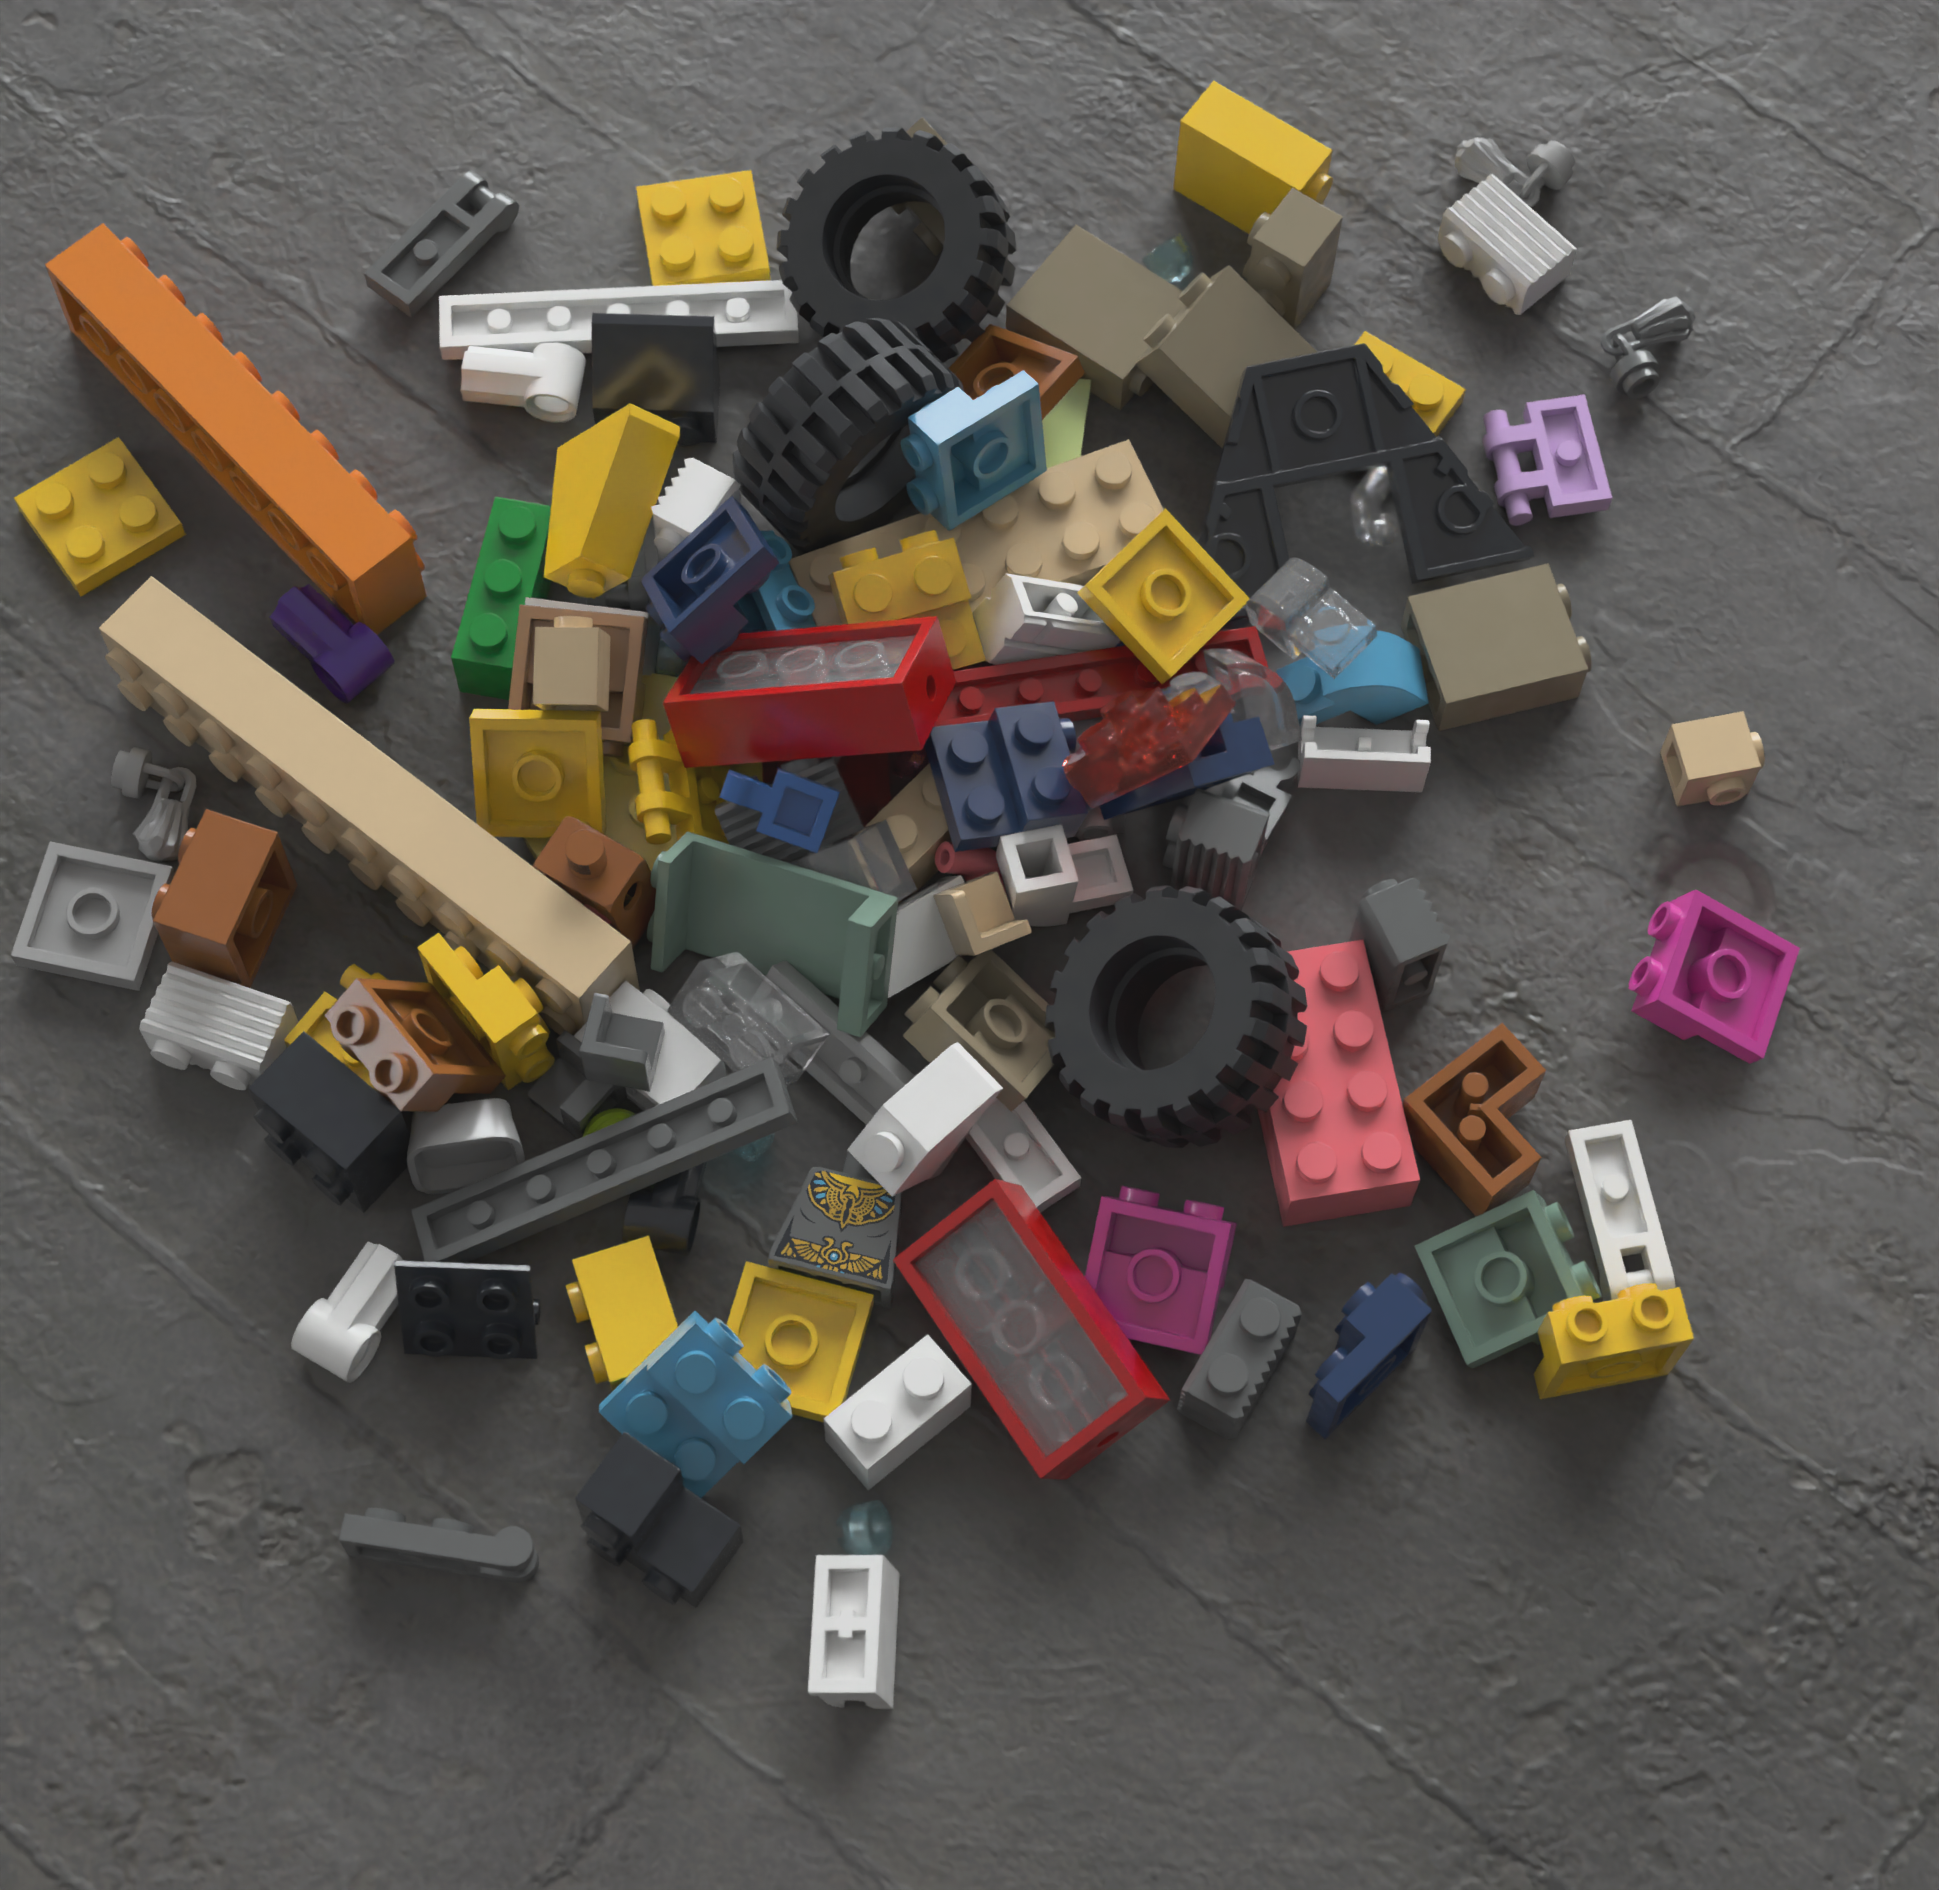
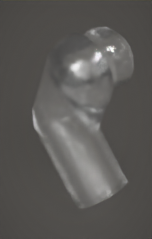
M1386 466L1369 469L1350 497L1355 535L1363 544L1369 547L1375 544L1379 546L1390 545L1395 540L1398 528L1393 526L1397 522L1396 518L1390 513H1382V502L1391 491Z

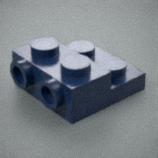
M731 496L640 580L651 599V602L645 608L663 629L660 633L661 638L681 660L686 662L694 656L703 664L715 652L727 649L737 639L740 629L749 622L737 601L745 594L753 593L761 588L768 580L771 570L780 562L748 511Z
M1054 701L995 708L988 721L933 727L924 745L955 852L997 847L1000 836L1060 824L1063 826L1066 838L1074 837L1088 811L1092 809L1093 788L1091 781L1085 773L1076 774L1071 758L1076 750L1074 725L1069 718L1059 719Z
M1227 712L1195 723L1198 735L1191 738L1187 737L1184 729L1149 741L1153 752L1129 761L1132 770L1117 776L1120 787L1096 796L1103 819L1107 820L1179 800L1195 794L1197 788L1207 790L1275 765L1259 716L1234 722L1231 712Z
M1391 1273L1377 1288L1370 1282L1365 1283L1354 1293L1341 1310L1346 1316L1334 1330L1339 1335L1335 1350L1315 1373V1377L1319 1380L1308 1393L1313 1401L1306 1422L1324 1439L1416 1350L1432 1310L1426 1305L1427 1298L1422 1289L1405 1274L1398 1273L1395 1276Z

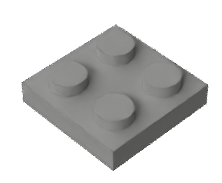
M49 842L11 953L16 966L139 991L158 935L151 915L153 902L160 887L165 883L171 884L175 875L172 866Z

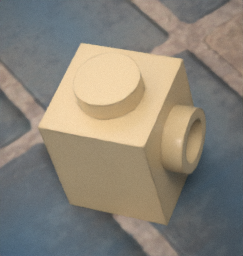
M558 616L554 617V627H535L533 704L543 710L609 712L611 636L599 627H592V618Z
M1744 711L1671 724L1660 751L1677 807L1710 801L1712 805H1726L1743 798L1749 793L1765 761L1761 738L1757 732L1750 733Z

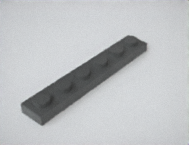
M770 1057L412 1209L425 1262L468 1263L798 1123L780 1067Z

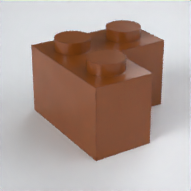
M1503 1023L1404 1098L1402 1104L1412 1146L1476 1217L1506 1203L1528 1186L1542 1158L1507 1119L1535 1098L1546 1069Z

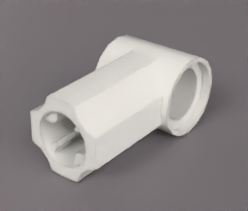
M561 343L538 345L533 353L469 346L468 351L464 353L461 368L463 401L524 407L532 416L544 421H570L576 416L586 359L576 348Z
M368 1241L327 1300L325 1298L317 1300L305 1313L293 1335L292 1349L349 1383L355 1381L374 1357L381 1340L380 1330L398 1305L394 1262L404 1260L383 1245L373 1244Z

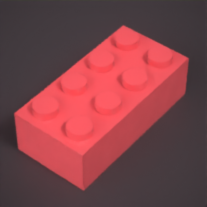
M1364 939L1287 951L1292 955L1299 969L1298 978L1294 981L1304 987L1308 1007L1305 1012L1298 1013V1020L1307 1025L1305 1043L1302 1047L1294 1046L1291 1059L1297 1062L1298 1065L1291 1080L1288 1081L1282 1077L1273 1092L1279 1098L1267 1112L1257 1108L1283 1227L1411 1206L1420 1177Z

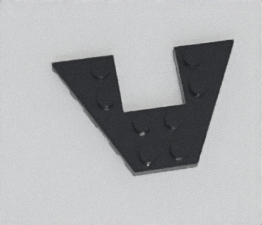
M1365 343L1251 365L1244 369L1198 544L1250 598L1228 622L1294 609L1299 606L1275 496V488L1386 466L1412 584L1526 561L1534 557V552L1529 545L1525 547L1493 507L1495 503L1485 491L1479 490L1469 478L1467 468L1441 436L1436 437L1412 407L1414 403L1398 384L1391 382L1383 372V365Z

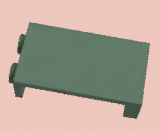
M688 831L668 851H662L656 858L651 872V886L656 888L655 910L650 918L647 929V939L649 942H652V970L663 972L685 949L767 975L773 965L787 961L823 994L840 999L837 1030L857 1037H861L887 1007L898 897Z

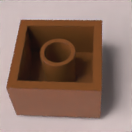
M206 809L197 829L190 828L183 837L178 853L180 865L171 884H163L155 896L151 913L153 923L172 962L251 988L296 890L297 882L278 832Z

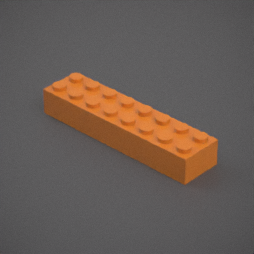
M102 223L45 264L70 331L354 624L361 622L378 635L427 597L421 572L425 570V566L415 551L413 542L417 540V534L408 520L395 509L388 513L376 501L378 500L376 491L361 472L355 469L348 473L338 462L339 456L330 441L318 430L310 434L299 423L300 416L290 400L278 390L271 394L260 383L262 378L246 355L242 352L232 355L223 345V337L214 323L203 313L195 317L185 307V298L178 287L166 275L157 278L147 268L149 264L146 257L129 237H125L120 241Z

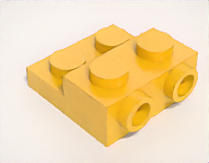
M936 530L920 533L899 540L903 552L880 559L876 547L840 557L842 570L828 575L842 625L938 616L953 670L986 660L968 601L971 599V594L954 537L939 541Z
M437 933L417 947L428 982L435 987L505 1073L506 1077L501 1082L508 1090L522 1080L524 1083H529L540 1078L551 1068L555 1058L546 1047L550 1031L539 1015L544 1010V1007L536 993L523 978H519L513 983L499 965L484 975L475 959L462 945L453 951L440 933Z
M1646 1283L1620 1291L1617 1294L1618 1299L1593 1303L1591 1296H1577L1555 1303L1552 1306L1553 1311L1547 1313L1537 1330L1544 1355L1534 1372L1540 1399L1668 1375L1694 1340L1680 1287L1658 1290L1657 1284Z

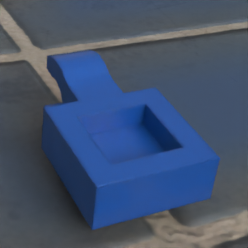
M780 768L777 770L772 786L729 769L720 798L762 812L756 828L757 832L818 853L840 790Z

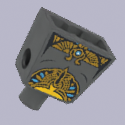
M847 1151L842 1172L823 1167H812L770 1249L768 1256L769 1267L874 1294L873 1305L891 1309L894 1300L897 1269L893 1259L898 1256L902 1192L891 1196L849 1151Z

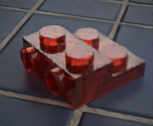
M1223 684L1201 694L1198 693L1196 688H1191L1180 693L1169 702L1159 687L1138 697H1135L1132 691L1125 692L1107 703L1100 710L1103 719L1084 731L1077 738L1080 748L1064 759L1063 768L1066 778L1076 790L1080 791L1092 810L1193 762L1236 704Z

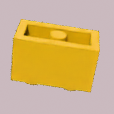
M649 1236L572 1259L578 1281L565 1285L577 1323L590 1319L597 1341L584 1346L595 1383L599 1384L609 1380L612 1391L678 1328Z

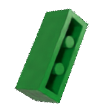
M495 496L451 656L459 692L509 700L520 605H525L526 597L547 600L552 582L543 577L551 506Z

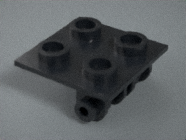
M419 1261L394 1262L404 1354H421L432 1357L447 1355L492 1357L496 1359H537L536 1325H539L541 1302L540 1299L533 1298L531 1266Z

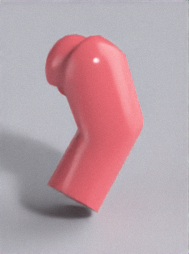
M943 842L938 846L935 852V865L941 873L963 875L967 882L989 872H998L1005 891L995 850L982 848L955 852L952 842Z

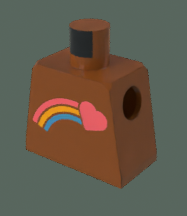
M566 816L535 860L533 867L630 940L633 950L648 928L650 918L655 910L656 888L651 886V870L646 860L638 853L576 818ZM626 894L633 897L629 904L624 907Z

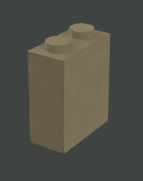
M1075 225L1006 305L1005 329L1078 356L1085 372L1081 379L1091 380L1090 392L1118 410H1121L1134 394L1142 396L1153 384V381L1135 364L1150 347L1143 338L1163 316L1169 313L1174 318L1184 307V304L1178 299L1183 291L1080 226Z
M1230 265L1211 278L1202 272L1183 290L1178 299L1184 304V307L1174 318L1169 313L1166 314L1150 329L1143 338L1150 347L1135 363L1222 449L1244 369L1251 365L1317 353Z
M1549 563L1408 596L1401 628L1406 641L1415 645L1420 650L1428 704L1438 731L1579 697L1586 674L1592 668L1591 654L1583 636L1576 637L1570 622L1572 607L1568 591L1564 584H1556Z

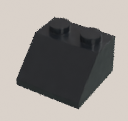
M592 313V408L595 425L631 403L680 426L677 445L692 446L700 442L717 443L720 372L714 316Z

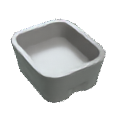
M491 1098L446 1104L438 1112L415 1111L412 1113L407 1165L412 1183L418 1191L427 1194L454 1192L526 1161L522 1143L513 1121L510 1104L506 1100Z

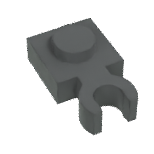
M1295 757L1290 760L1288 767L1283 770H1274L1266 767L1229 781L1220 795L1270 813L1263 850L1285 814L1292 795L1286 793V791L1293 785L1300 767V760Z

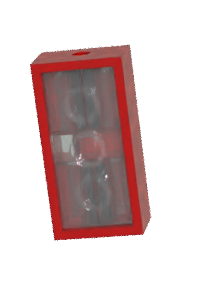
M938 616L742 633L738 635L731 646L721 652H715L703 664L692 656L663 701V706L684 768L922 750L956 684V679Z
M994 1179L893 1259L1040 1479L1067 1480L1170 1401L1021 1185Z

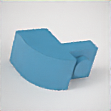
M1352 630L1321 637L1314 640L1316 653L1276 670L1285 725L1297 732L1301 726L1303 715L1316 716L1317 725L1345 712L1352 711L1378 725L1429 703L1419 648L1403 638L1385 631Z

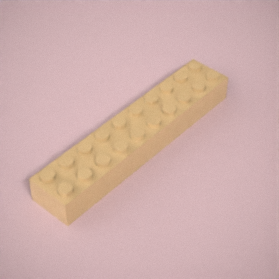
M151 576L99 627L109 651L105 659L120 676L121 682L117 685L120 692L134 706L142 711H146L149 707L156 710L165 717L163 719L164 725L179 741L187 746H191L195 741L211 753L209 755L210 761L223 775L234 782H237L241 777L257 789L255 791L257 798L272 813L281 818L287 813L303 824L301 827L303 833L316 847L327 854H330L335 849L351 861L348 864L350 870L360 881L373 890H377L381 885L398 898L395 901L397 906L410 920L422 927L430 922L444 933L445 936L443 938L453 951L462 945L474 959L479 960L490 970L499 965L513 983L519 978H523L536 993L544 1007V1010L540 1012V1016L556 1033L561 1035L566 1030L571 1035H575L588 1020L595 993L606 994L610 998L625 981L640 991L630 940Z

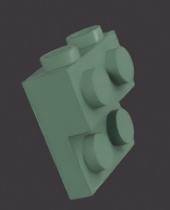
M1535 1190L1415 1245V1249L1466 1365L1472 1369L1532 1341L1537 1345L1541 1344L1537 1330L1547 1313L1553 1311L1552 1306L1555 1303L1577 1296H1591L1593 1301L1602 1297L1597 1282L1586 1262L1582 1261L1574 1265L1564 1242L1574 1238V1233L1560 1204L1555 1202L1547 1206L1545 1200Z

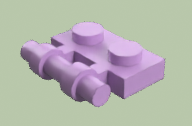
M1585 395L1527 402L1523 413L1525 424L1510 426L1504 410H1493L1484 415L1483 421L1487 434L1482 439L1486 457L1494 461L1498 481L1495 483L1494 489L1498 504L1506 508L1511 525H1522L1532 520L1533 515L1529 501L1536 498L1544 497L1549 518L1609 509L1612 495ZM1532 451L1537 471L1522 473L1517 454Z

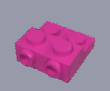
M1696 889L1670 902L1662 903L1654 912L1648 925V934L1656 938L1650 957L1643 958L1637 964L1629 980V989L1637 993L1631 1011L1682 1040L1698 1035L1749 1064L1764 1059L1800 948Z
M1121 1186L1119 1198L1101 1196L1085 1278L1128 1339L1202 1355L1211 1339L1220 1290L1224 1288L1237 1223L1222 1220L1225 1207L1186 1199L1183 1211L1158 1206L1160 1193L1134 1187Z

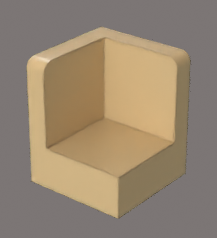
M989 872L933 895L955 955L975 956L1032 933L1028 920H1015L998 872Z

